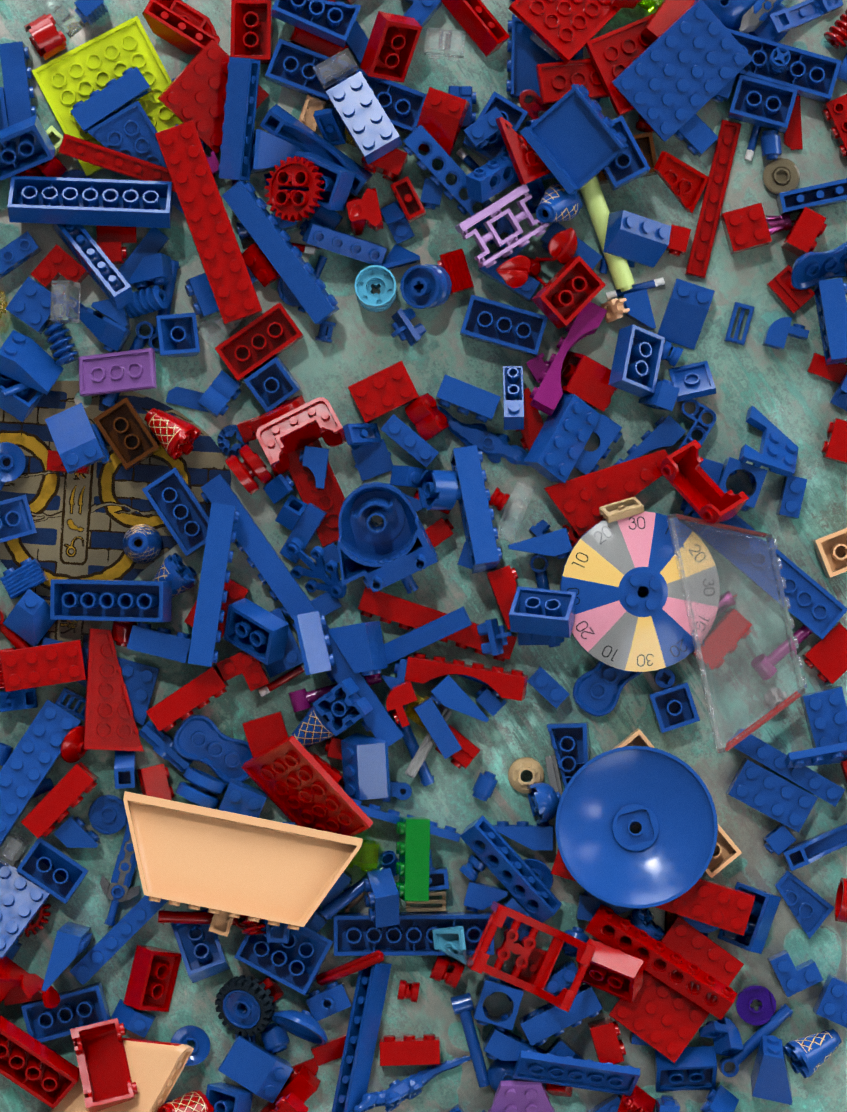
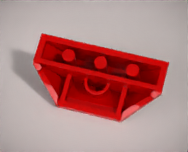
M150 0L142 13L154 34L188 55H197L210 39L214 40L217 44L220 42V38L216 34L210 19L181 0Z

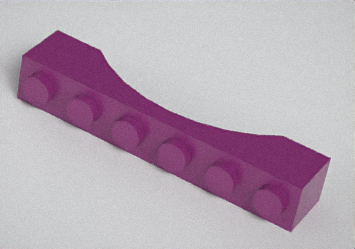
M589 302L577 315L575 321H571L565 329L568 332L566 338L561 337L556 346L559 348L557 355L553 353L547 363L551 365L549 370H543L539 381L542 383L539 388L534 387L529 396L532 398L531 406L549 416L552 415L563 395L561 369L566 354L577 342L595 334L607 310Z

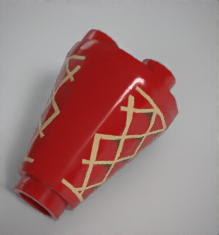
M152 408L144 419L166 453L174 460H177L183 454L188 455L194 448L192 444L201 434V431L193 424L160 409Z
M193 1090L163 1104L158 1108L157 1112H214V1108L209 1103L206 1095L200 1090Z

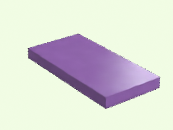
M154 348L78 357L80 396L82 397L157 388Z

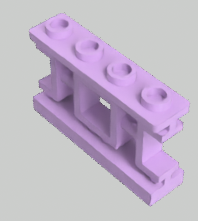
M526 184L517 187L455 226L457 232L461 233L463 240L473 236L482 253L474 257L479 263V268L493 266L497 263L495 259L501 255L503 258L513 253L512 249L517 245L521 248L530 242L529 238L533 235L537 238L546 232L545 228L549 226V223L540 222L537 218L534 220L525 205V202L533 198L531 194L529 195V189ZM522 196L523 199L516 202L521 210L520 213L514 216L510 208L501 211L500 208ZM506 215L515 232L501 240L491 223ZM489 216L490 219L483 223L488 233L480 236L476 228L468 232V228ZM526 219L530 227L538 223V227L519 239L517 238L519 234L523 233L519 222ZM493 239L497 247L503 244L506 245V247L487 259L484 258V256L490 253L485 244Z

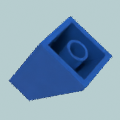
M380 621L328 629L329 634L354 673L362 672V676L382 673L381 669L388 668Z
M762 1035L751 1073L752 1096L792 1105L791 1083L782 1039L773 1035Z

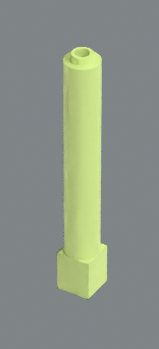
M595 176L580 191L603 252L610 212L597 176ZM603 252L616 290L620 289L621 292L632 289V284L635 281L627 260Z

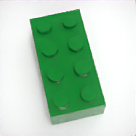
M400 817V822L396 823V833L399 834V842H396V854H399V862H396V874H399V882H396L399 898L403 901H429L430 819L425 817Z

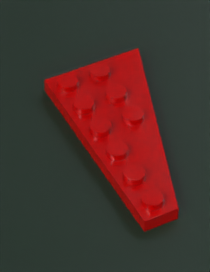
M663 449L543 489L580 537L604 519L603 515L599 513V507L634 497L663 475L660 465L668 454Z
M89 629L83 749L144 752L111 631L107 629Z

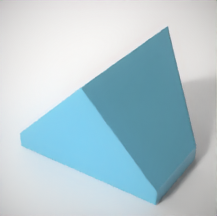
M463 926L433 929L434 950H440L466 964L467 954Z

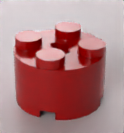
M43 14L24 26L25 31H29L32 35L29 39L40 57L43 56L44 61L66 49L65 46H67V40L61 30L57 31L56 22L51 14Z

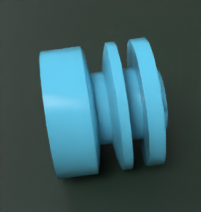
M372 265L359 272L355 279L354 287L360 305L367 311L375 313L390 308L397 296L396 281L391 271L384 266ZM372 288H380V293L373 294Z

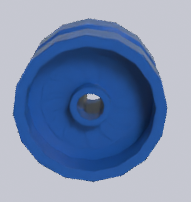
M421 264L410 267L404 272L400 285L401 294L406 303L418 309L435 308L443 305L448 300L452 288L450 275L443 267L436 264Z
M187 766L183 776L192 784L180 782L176 793L196 805L216 809L219 799L210 792L223 794L227 784L206 772Z

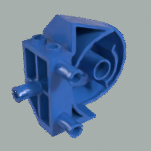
M372 482L354 489L343 501L338 520V555L342 585L365 576L363 581L368 589H372L373 593L399 580L402 581L407 594L412 593V589L414 592L418 590L419 587L411 574L422 571V569L438 562V555L406 495L391 484ZM377 515L382 517L383 520L377 523L372 520V517Z

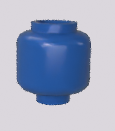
M573 927L572 930L564 932L586 943L589 939L588 935L584 933V929L579 927ZM564 942L562 947L564 954L576 958L578 948Z
M271 1023L261 1033V1039L266 1051L276 1054L287 1049L290 1039L284 1026Z

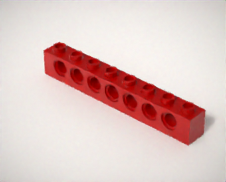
M601 904L585 929L586 932L611 948L619 949L628 955L636 956L643 960L645 971L718 1019L722 1020L734 1003L738 993L733 991L731 987L725 986L716 980L714 976L701 970L696 964L690 963L679 953L666 947L661 941L655 940L644 930L632 925L629 920L614 913L612 909Z

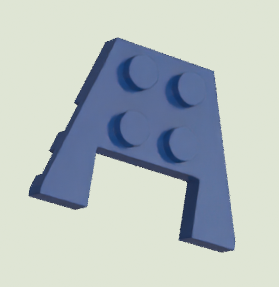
M751 406L747 411L746 422L762 431L760 450L758 452L745 444L740 450L739 461L743 463L747 461L752 462L753 466L758 468L761 466L768 467L770 472L790 478L795 473L799 447L754 406Z

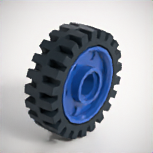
M245 975L230 979L219 990L215 1000V1005H218L215 1008L216 1012H220L218 1018L219 1020L224 1019L222 1024L224 1026L228 1024L229 1031L235 1029L234 1034L239 1035L242 1033V1036L245 1037L247 1035H257L264 1030L272 1021V1016L275 1013L274 1009L276 1008V1004L272 1003L275 1000L274 997L269 996L271 993L270 989L265 990L266 985L264 983L260 985V980L257 978L253 980V976L245 977Z

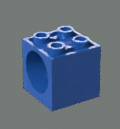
M728 457L724 461L717 485L726 493L729 491L726 487V480L729 475L732 476L737 471L748 475L750 484H752V490L747 495L749 499L740 509L746 512L748 509L750 510L755 507L768 470Z
M484 974L473 1011V1017L477 1020L476 1023L488 1026V1023L496 1025V1029L507 1032L508 1029L513 1030L524 990ZM495 992L507 994L509 1001H512L511 1009L500 1016L490 1015L486 1006H483L485 998Z

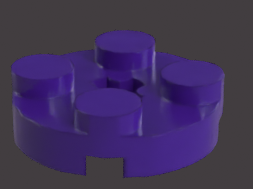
M757 984L749 985L738 992L735 1002L736 1011L740 1018L748 1024L755 1026L763 1025L775 1013L776 1000L766 987ZM753 1000L761 1002V1005L758 1006V1010H755L754 1007H750V1004L753 1003Z

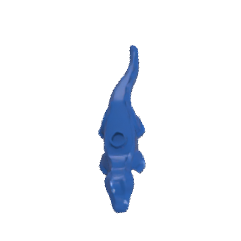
M437 405L438 410L447 418L448 429L461 440L464 447L477 445L478 451L487 455V458L492 463L501 462L500 459L503 457L512 464L530 466L524 462L528 453L518 445H509L510 438L508 435L503 433L494 434L487 431L484 423H462Z
M465 1055L460 1058H454L451 1061L447 1060L444 1063L435 1064L432 1067L429 1066L425 1070L418 1071L402 1081L399 1079L395 1080L389 1085L390 1088L387 1090L365 1093L361 1103L354 1107V1112H364L379 1106H385L386 1112H390L406 1099L411 1100L421 1094V1088L438 1074L470 1061L471 1056Z

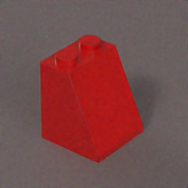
M568 351L561 369L563 393L575 394L590 407L604 412L611 403L614 391L618 388L608 385L611 374L610 369L586 355Z

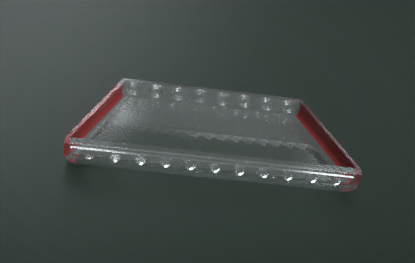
M681 514L667 515L668 527L713 739L717 752L723 753L729 751L805 694V688H807L806 678L802 676L800 669L803 668L801 656L797 655L796 650L799 648L796 636H793L792 631L795 628L794 620L792 617H789L788 612L790 601L788 597H785L784 593L786 582L784 577L780 575L782 563L780 557L777 558L775 550L778 549L776 538L772 537V534L722 523L709 524L703 519Z

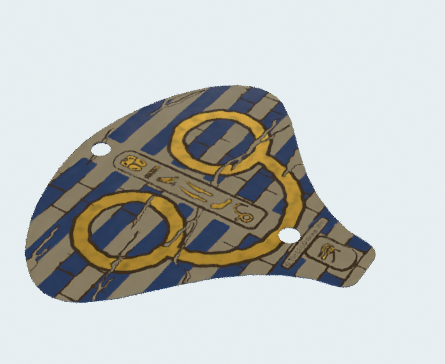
M79 381L55 382L49 393L42 396L32 413L23 422L0 408V443L10 442L17 445L23 451L26 459V466L21 476L16 480L6 482L0 491V501L26 494L37 531L34 534L0 543V561L7 570L12 567L16 570L21 567L20 563L30 557L32 560L37 559L48 581L35 587L32 591L44 599L49 606L51 579L134 580L144 569L177 545L174 537L142 491L143 488L173 468H177L208 516H210L211 502L207 504L203 499L201 487L219 474L225 478L231 487L230 468L225 462L226 458L214 440L204 430L180 412L159 401L134 391L121 392L115 403L117 404L127 397L147 427V422L144 419L152 408L160 409L197 427L201 434L192 444L194 446L193 450L188 455L183 454L177 460H174L166 453L152 433L161 449L130 470H126L102 434L111 457V462L103 464L100 460L90 465L89 474H68L46 470L48 450L57 451L45 419L76 405L74 398L77 392L80 391ZM106 394L92 396L91 404L84 408L91 424H96L93 419L110 408L102 404V397H105ZM5 459L3 462L4 465L9 466L10 460ZM138 524H147L154 527L162 539L160 555L148 563L131 561L123 550L125 533L131 527ZM140 539L135 540L136 547H140L142 541ZM56 620L44 637L62 642L81 640L82 647L88 648L89 629H99L103 621ZM43 638L40 640V646H42Z

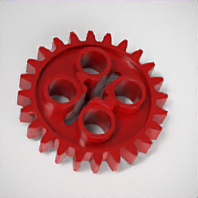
M287 157V161L280 160L281 166L274 165L275 172H269L272 178L266 179L270 184L264 187V189L269 190V193L264 196L270 198L266 204L272 206L270 211L275 212L276 217H280L285 221L295 222L297 220L301 222L302 217L309 218L308 212L315 213L314 206L320 207L317 201L323 200L320 193L325 192V190L320 188V186L325 181L319 180L323 174L317 172L319 167L315 166L314 162L304 157ZM281 187H287V188H293V189H297L298 187H299V188H302V189H308V188H309V191H301V190H291V191H289V190H286V189L280 190V188H281Z

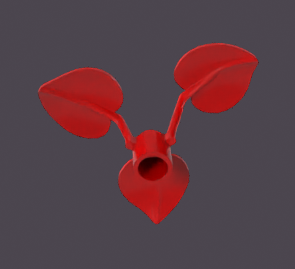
M570 227L556 233L551 238L548 244V251L553 257H536L533 259L529 256L518 255L501 264L496 269L497 273L512 288L524 285L528 279V274L545 286L546 283L537 275L541 271L540 262L555 261L557 259L558 262L564 264L573 258L577 250V236L574 229Z

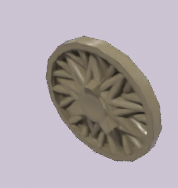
M778 158L767 164L763 171L762 179L765 187L773 194L778 195L781 192L795 190L800 180V173L794 162L789 159Z

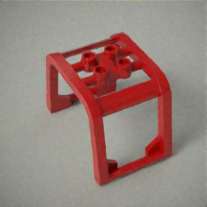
M493 901L490 908L493 911L472 958H468L466 965L480 974L485 972L569 1012L596 947ZM507 916L511 917L514 921L511 927L504 931L505 939L501 947L496 949V962L493 967L487 965L486 963L490 956L487 954L495 932L498 927L502 928ZM521 922L532 927L528 936L522 938V946L515 942L519 937L517 931ZM540 930L553 936V939L533 984H530L518 977L521 970L528 965V957L531 950L536 947L535 938ZM566 942L578 948L576 961L581 964L570 990L563 988L559 995L555 996L545 991L544 988L563 944ZM510 951L516 955L513 959L515 966L511 975L501 971L504 961L510 958Z

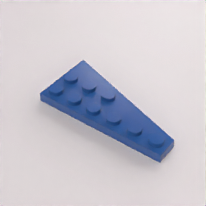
M139 101L134 102L87 131L106 148L167 168L155 135L157 130ZM173 192V206L184 214L177 193Z
M44 637L42 645L62 643V641ZM82 647L87 677L88 648ZM117 657L133 710L134 720L144 726L147 717L146 711L149 710L160 668ZM87 679L76 681L86 688Z

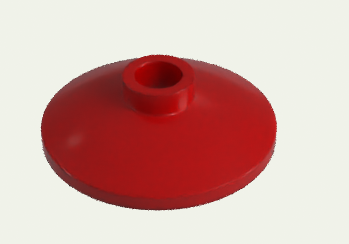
M84 726L73 728L64 738L60 751L64 761L68 763L77 762L87 753L88 749H83Z

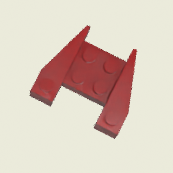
M302 1066L299 1070L294 1069L274 1103L268 1102L259 1112H308L309 1108L304 1105V1102L318 1089L321 1081L305 1066Z

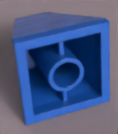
M261 129L254 130L250 174L276 170L274 165L281 166L280 160L287 161V157L294 158L296 152L300 151V147Z

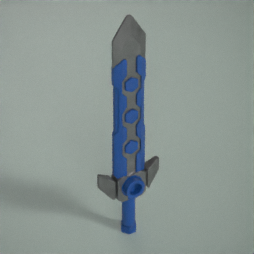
M758 0L742 16L739 32L755 31L783 0Z
M128 820L111 884L104 876L101 877L100 881L104 894H107V897L112 900L107 919L104 923L110 926L115 925L119 903L126 900L129 901L138 895L140 886L129 889L137 861Z

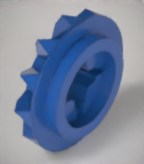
M237 425L224 427L218 435V446L228 456H239V449L245 444L249 446V442L244 443ZM235 432H237L236 439L242 443H234L230 449V441L225 439V437H233Z

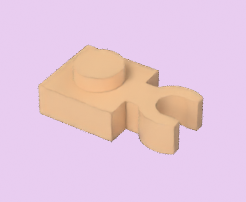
M616 298L601 304V307L607 310L605 314L606 323L623 318V314L630 311L629 308L625 309L623 305L627 301L626 298Z

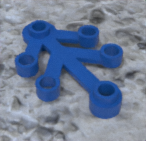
M293 537L286 544V551L292 556L297 555L310 568H302L296 565L291 570L293 577L300 579L302 576L321 579L325 583L310 579L305 584L306 590L310 593H314L316 590L327 591L335 598H343L347 592V585H342V580L339 579L338 563L330 560L325 565L323 558L324 550L319 546H315L310 552L311 557L316 560L315 563L303 551V542L299 538Z

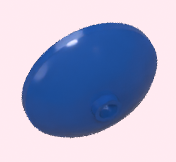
M702 0L726 28L732 30L740 28L742 16L756 3V0H728V4L723 5L721 0Z
M283 1010L275 1012L272 1016V1020L277 1025L284 1026L287 1032L303 1040L318 1045H325L328 1041L327 1035L320 1023L312 1018V1013L306 1010H302V1012Z

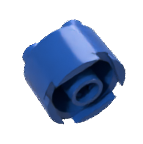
M425 470L420 477V481H423L422 488L418 489L421 506L427 508L426 510H451L455 506L456 500L461 498V490L457 485V473L451 470Z

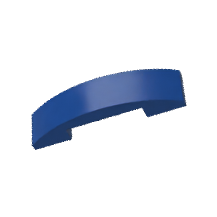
M806 0L792 7L772 13L768 17L776 34L817 19L840 8L844 4L842 0Z

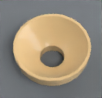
M522 757L511 764L508 771V780L516 791L531 793V789H527V786L543 782L544 771L537 760L530 757ZM529 770L532 772L531 781L524 782L521 780L520 775L522 771Z

